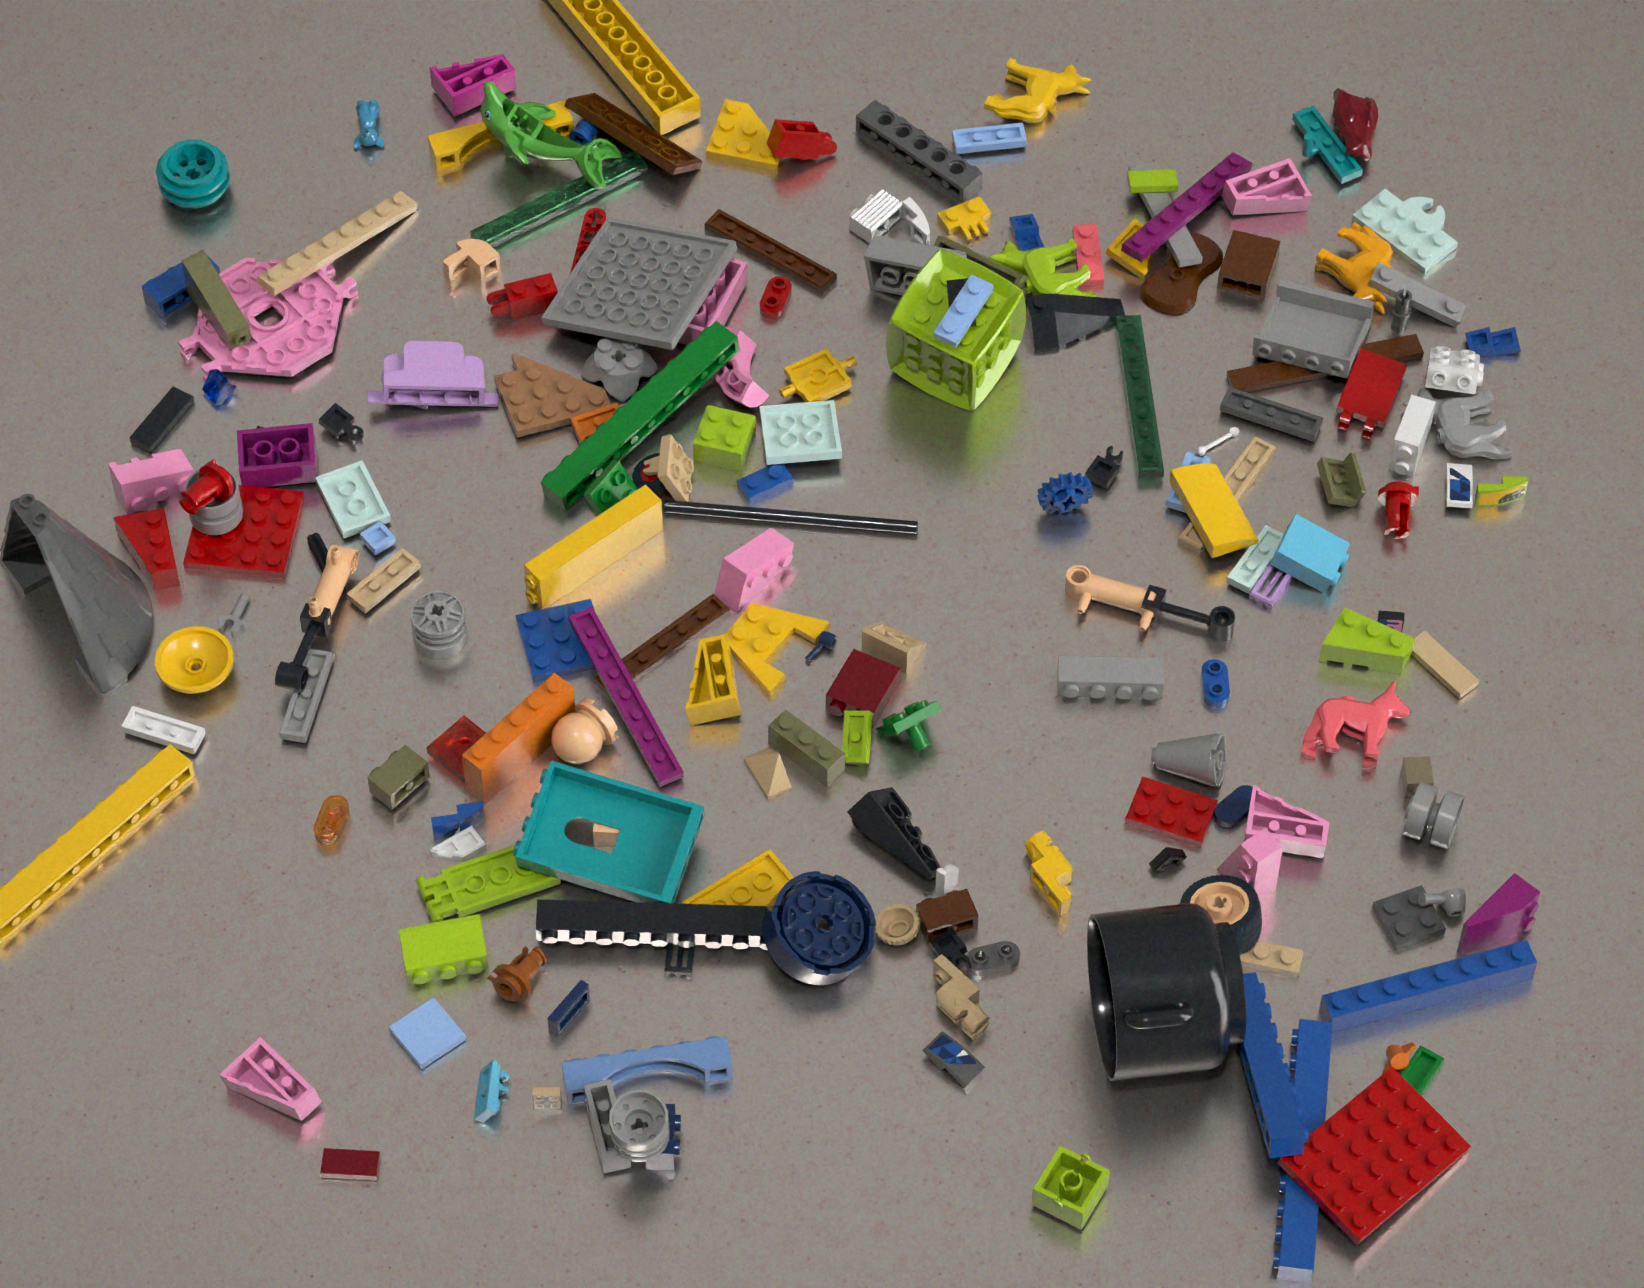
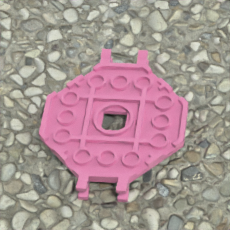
M246 257L218 274L249 323L251 340L229 350L199 309L197 325L194 328L193 335L178 342L179 346L183 349L180 351V355L185 360H188L196 353L197 348L200 347L212 360L201 366L205 373L202 375L203 379L208 384L214 382L222 371L292 377L332 353L343 298L349 299L358 295V291L354 288L357 285L356 281L350 276L340 285L336 286L326 276L335 272V268L331 265L334 262L332 261L273 296L257 283L258 275L284 260L270 259V262H258L256 258ZM270 307H273L283 317V320L270 327L261 326L253 318Z

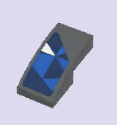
M943 1031L922 1050L940 1070L945 1068L963 1088L985 1068L967 1049Z

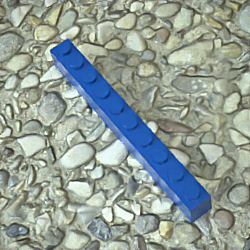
M1299 1019L1298 1029H1292L1291 1045L1296 1046L1295 1053H1290L1289 1069L1294 1070V1075L1288 1081L1289 1084L1293 1083L1295 1086L1296 1100L1294 1101L1295 1104H1300L1301 1124L1306 1125L1309 1135L1325 1122L1333 1023ZM1286 1172L1285 1175H1280L1279 1192H1284L1283 1200H1278L1277 1217H1281L1282 1222L1281 1226L1276 1225L1275 1242L1280 1243L1279 1251H1274L1272 1268H1278L1277 1279L1311 1283L1314 1272L1319 1205Z

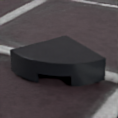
M1165 847L1149 865L1153 871L1165 870L1163 866L1173 862L1178 865L1187 856L1183 849Z

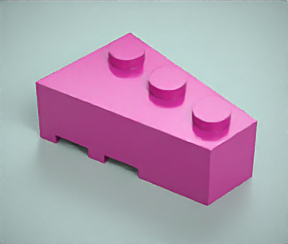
M503 54L474 59V63L464 65L456 62L452 63V67L437 69V66L429 67L431 87L454 117L482 104L485 97L483 85L486 81L494 83L503 94L516 89L515 69Z

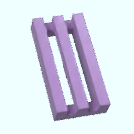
M1269 564L1249 593V599L1252 601L1254 599L1258 600L1260 605L1265 603L1267 608L1272 610L1293 576L1286 574L1273 595L1269 598L1268 596L1284 574L1279 569L1263 594H1260V590L1276 568Z

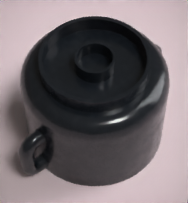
M1193 903L1090 915L1087 927V962L1090 996L1100 1055L1110 1081L1210 1070L1218 1067L1225 1060L1230 1044L1243 1043L1246 1034L1245 987L1236 938L1228 922L1214 923L1211 915L1204 907Z

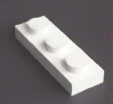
M135 706L131 707L121 726L124 733L166 746L171 744L176 749L191 754L196 753L206 734L203 727Z

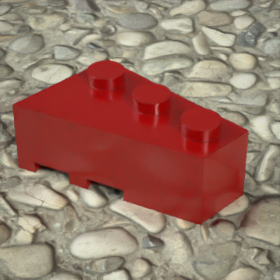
M159 508L113 517L117 536L123 541L131 557H134L154 591L180 586L165 509Z

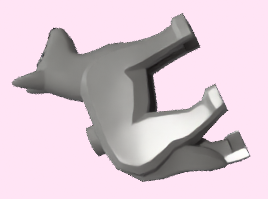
M1426 388L1419 390L1418 397L1436 402L1432 423L1437 428L1436 438L1439 444H1444L1451 455L1459 458L1482 456L1493 460L1511 458L1512 452L1507 446L1496 447L1490 443L1506 432L1503 418L1498 419L1496 424L1491 426L1469 425L1470 418L1491 413L1489 402L1494 401L1491 390L1484 391L1482 395L1475 397H1450L1443 399L1433 398ZM1409 401L1403 402V405L1407 407Z

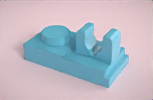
M494 1060L481 1069L479 1074L474 1120L482 1123L498 1112L500 1107L498 1095L503 1096L509 1090L508 1087L501 1085L500 1081L506 1082L510 1079V1074L500 1070L501 1065L497 1064V1061Z

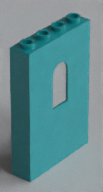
M551 761L548 769L544 768L541 773V789L539 793L535 792L533 795L531 816L525 817L522 826L524 835L521 841L517 840L513 850L517 866L634 902L674 903L705 817L704 806ZM580 818L620 830L612 854L570 841L565 835L567 823L573 819Z

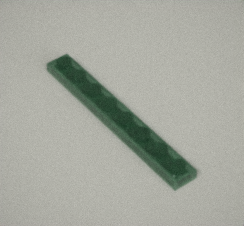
M632 151L602 166V174L606 183L605 188L595 189L587 182L584 176H581L471 230V238L485 241L494 248L648 172V165L636 151Z
M1141 315L1116 316L1115 323L1138 479L1164 477V467Z

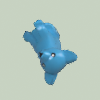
M371 100L370 102L357 101L356 111L362 129L359 132V136L353 142L354 149H358L363 145H376L383 148L384 141L374 129L380 112L377 100Z

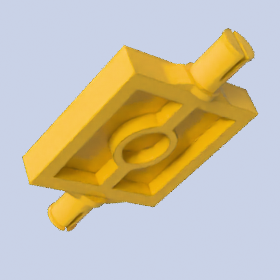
M827 348L784 367V374L791 384L779 389L780 396L784 399L789 395L797 393L805 402L825 401L852 388V381L845 370L856 366L857 361L853 355L840 361L833 357Z

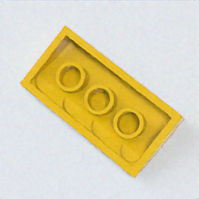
M1193 464L1171 470L1169 482L1211 558L1259 542L1216 464Z

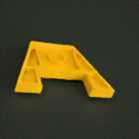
M751 603L725 635L731 654L771 698L785 681V674L768 664L794 633L817 644L820 634L830 629V622Z

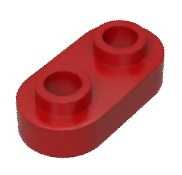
M777 276L768 281L760 300V314L764 318L774 320L783 315L792 293V285L789 279Z

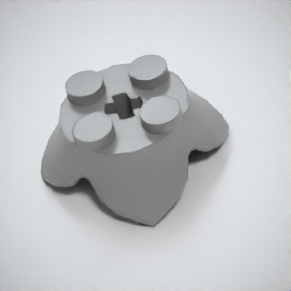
M614 338L601 339L597 344L595 352L586 360L581 375L588 382L602 381L605 390L610 396L625 402L636 392L639 379L654 375L657 371V365L651 355L637 343Z

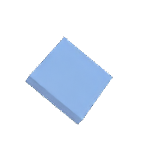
M432 998L389 1026V1032L421 1070L466 1040L465 1033L435 998Z

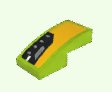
M1502 476L1501 484L1478 483L1475 494V507L1505 504L1525 496L1528 476Z

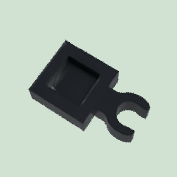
M337 403L333 404L319 418V424L337 439L344 434L347 441L355 445L356 439L351 436L352 434L356 433L363 438V429L352 425L354 417Z
M1113 446L1107 448L1105 458L1097 455L1085 472L1088 480L1106 489L1119 473L1120 465L1118 464L1123 459L1122 450L1116 456L1111 455L1113 453Z
M953 928L929 941L931 948L937 956L942 954L958 969V966L962 963L967 964L970 969L972 968L969 957L965 955L968 952L967 948Z

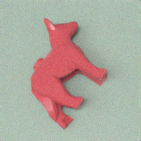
M1392 681L1385 693L1376 697L1370 703L1356 701L1351 696L1330 698L1323 702L1316 709L1312 722L1305 732L1301 757L1315 759V748L1323 743L1325 752H1339V744L1336 743L1335 738L1339 731L1350 737L1363 741V767L1375 769L1379 755L1376 747L1386 732L1388 721L1392 718H1408L1411 715V710L1394 693L1396 681Z

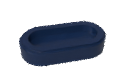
M1249 785L1240 786L1217 804L1214 819L1218 825L1231 828L1248 816L1253 787Z

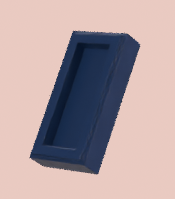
M580 980L547 1018L548 1030L556 1037L557 1035L559 1036L590 1000L588 983Z

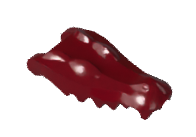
M1337 88L1333 94L1334 106L1332 117L1335 118L1334 126L1339 127L1337 135L1341 136V141H1345V154L1354 155L1355 157L1362 156L1364 160L1369 161L1372 157L1371 145L1378 121L1376 102L1372 98L1366 97L1364 99Z

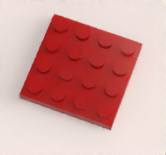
M239 485L243 517L233 530L221 535H208L192 526L183 561L184 569L285 579L305 498L304 491Z

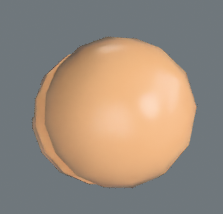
M587 697L582 699L575 705V713H569L560 718L552 729L551 744L555 754L565 762L573 765L584 764L594 759L601 751L602 744L608 746L619 737L614 733L618 728L613 718L604 708L599 711L592 704L595 702L593 699Z

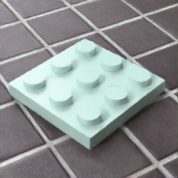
M834 400L759 406L767 465L842 459Z

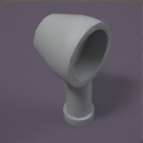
M1461 888L1450 889L1436 894L1423 892L1418 895V903L1420 906L1441 904L1449 917H1455L1465 913L1466 894L1464 889Z

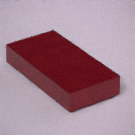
M324 1148L320 1171L321 1178L377 1181L380 1151Z

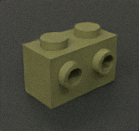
M404 745L398 751L396 750L391 753L388 760L380 767L374 768L367 778L370 793L393 810L426 781L430 775L428 762L407 745Z

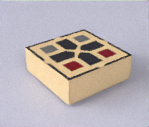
M533 1087L532 1099L534 1109H562L561 1087Z

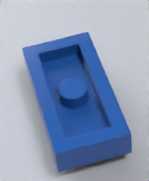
M771 464L737 480V487L749 504L793 484V477L784 464Z

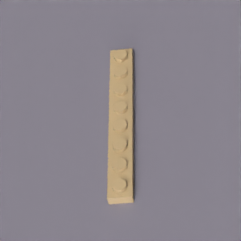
M399 191L258 275L257 283L275 296L417 211L418 203L402 191Z

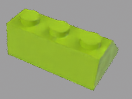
M480 914L398 929L408 985L424 984L431 980L451 979L458 975L478 974L484 970H489Z

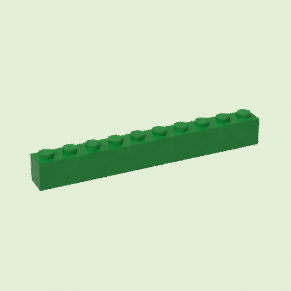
M717 321L710 327H706L696 340L688 343L684 350L676 358L671 359L660 373L652 376L648 384L641 390L636 391L624 406L617 408L611 418L605 423H601L588 439H584L574 452L565 456L553 471L548 472L543 477L541 486L544 496L566 512L583 496L612 460L621 461L740 351L738 336Z

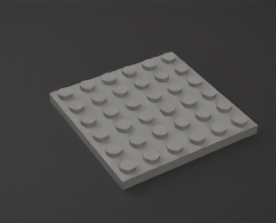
M607 218L541 317L543 324L673 350L738 248L736 241Z

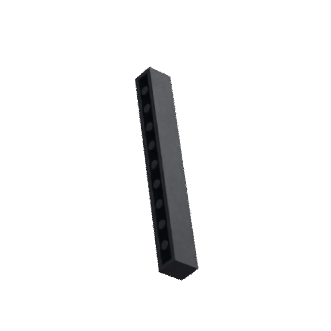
M537 899L536 939L548 944L556 943L557 941H569L572 944L596 942L600 945L624 943L628 946H636L642 943L663 947L668 943H673L684 948L693 947L695 944L705 945L708 948L733 946L736 949L760 947L761 949L768 950L763 937V917L767 906Z

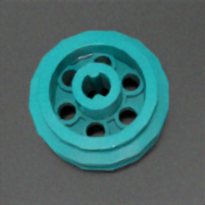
M189 139L178 142L169 147L157 162L156 175L161 194L169 202L183 208L197 209L212 204L227 190L230 181L229 166L225 154L217 146L203 140Z

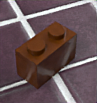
M968 889L953 890L944 896L934 899L927 898L916 904V913H918L921 921L920 929L927 944H930L929 941L951 928L954 929L957 935L978 929L979 915Z

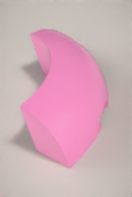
M726 327L738 336L740 351L714 374L716 381L720 384L723 392L732 400L750 408L758 407L765 402L769 395L751 378V359L757 344L741 330Z

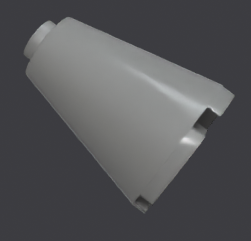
M1210 734L1160 742L1156 748L1152 749L1151 761L1159 770L1210 786H1220L1225 770H1221L1222 763L1226 762L1225 737L1222 734Z

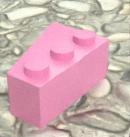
M1291 158L1226 180L1222 192V198L1232 215L1305 212L1308 210L1312 197Z
M769 528L723 558L714 595L728 608L738 613L784 567L791 563L795 543L773 528Z
M1253 785L1244 842L1266 828L1283 846L1282 852L1324 858L1330 822L1300 807L1296 808L1283 802L1284 799L1278 796L1273 797L1261 791V788Z

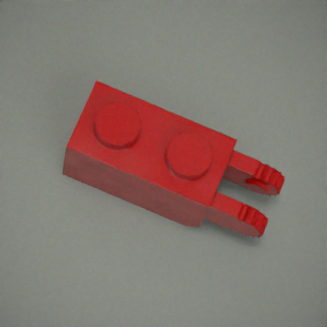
M775 119L767 140V145L774 157L781 159H818L819 155L834 154L838 148L836 143L832 141V136L829 133L819 131L815 123L809 121Z
M548 273L504 284V289L488 294L486 300L489 305H493L490 307L493 316L510 314L511 318L519 320L545 313L557 295L558 290L552 274Z

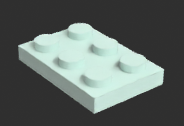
M363 460L315 477L316 484L343 538L361 533L379 521L383 524L391 522V516Z

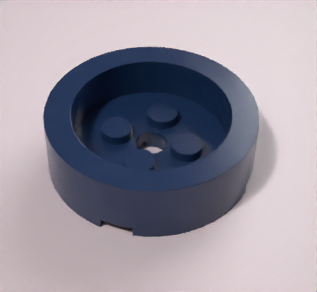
M812 871L791 879L770 901L763 917V937L771 957L788 975L808 984L829 985L848 977L869 956L875 943L874 926L876 925V920L868 900L854 884L839 875L831 876L821 874L820 871ZM818 919L826 920L829 924V929L818 928Z

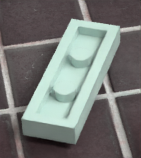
M1265 525L1257 536L1259 542L1248 548L1228 575L1227 583L1249 594L1269 566L1283 533Z

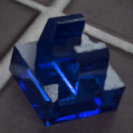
M218 369L210 370L202 390L215 405H220L224 403L227 397L233 396L236 386L231 385L229 378L224 376Z

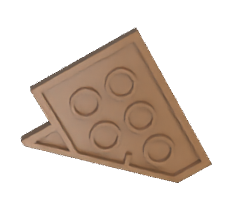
M512 354V363L515 371L494 376V383L517 438L571 424L572 417L611 404L605 389L518 354Z

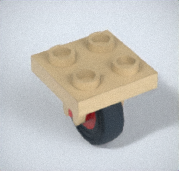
M670 434L662 436L660 453L651 454L639 461L634 468L632 480L637 489L646 485L656 495L668 490L675 501L689 502V494L692 492L691 473L694 471V465L691 458H688L684 453L682 446Z

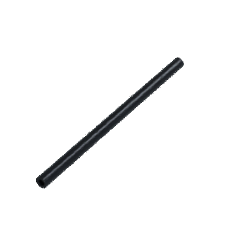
M665 500L664 502L665 513L917 534L918 521Z

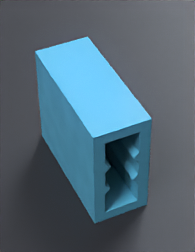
M1296 514L1287 526L1270 565L1324 593L1329 585L1334 587L1341 575L1337 570L1339 566L1343 568L1350 554L1346 553L1350 543Z

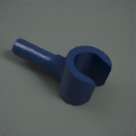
M827 631L822 632L818 643L805 659L810 662L823 647L832 650L836 644V635Z

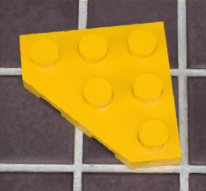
M725 99L706 149V157L773 171L776 170L780 159L774 157L768 147L767 140L770 132L750 105L744 102Z

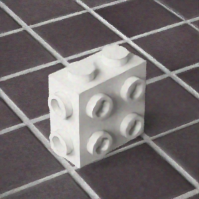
M1445 346L1430 348L1425 387L1475 394L1476 386H1482L1484 364L1480 363V355L1471 350L1451 351L1450 348Z

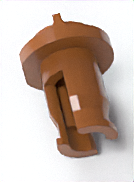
M525 946L522 949V953L516 956L509 965H498L488 976L487 979L493 983L495 991L503 999L513 1002H524L532 992L530 981L538 973L539 967L541 965L544 966L547 960L543 951L535 946L528 953L529 949Z

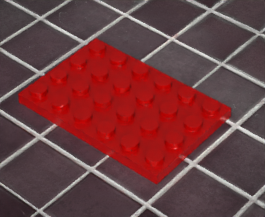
M1391 1067L1309 1134L1308 1142H1304V1154L1281 1157L1278 1164L1358 1245L1466 1154L1472 1146Z

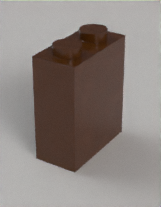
M1233 230L1219 271L1217 289L1264 300L1278 260L1281 241Z

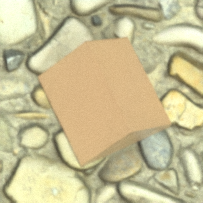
M883 622L864 626L862 630V652L900 667V671L905 674L908 673L927 644Z

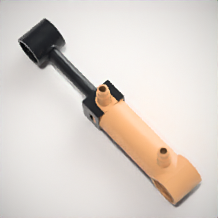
M335 544L330 546L324 571L313 596L309 600L310 603H305L300 615L301 630L305 634L293 662H280L275 675V686L298 692L304 691L308 681L309 669L302 665L315 635L324 638L328 636L333 624L332 615L350 574L353 575L357 568L359 560L358 550Z
M1074 565L1066 572L1065 593L1069 598L1079 601L1077 612L1083 614L1088 608L1090 600L1141 614L1139 630L1142 632L1147 630L1150 622L1158 624L1163 612L1207 625L1209 636L1218 642L1227 641L1233 635L1235 614L1232 609L1226 606L1215 607L1210 612V615L1166 603L1167 589L1150 584L1148 589L1092 574L1083 565Z

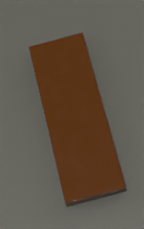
M596 93L571 97L565 102V107L672 175L697 170L701 167L703 162L701 159Z

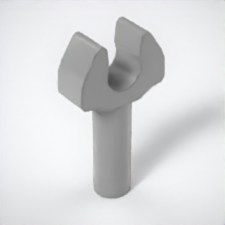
M242 593L229 615H219L217 624L221 634L228 625H233L231 628L232 638L240 635L244 630V624L240 617L250 600L247 594Z

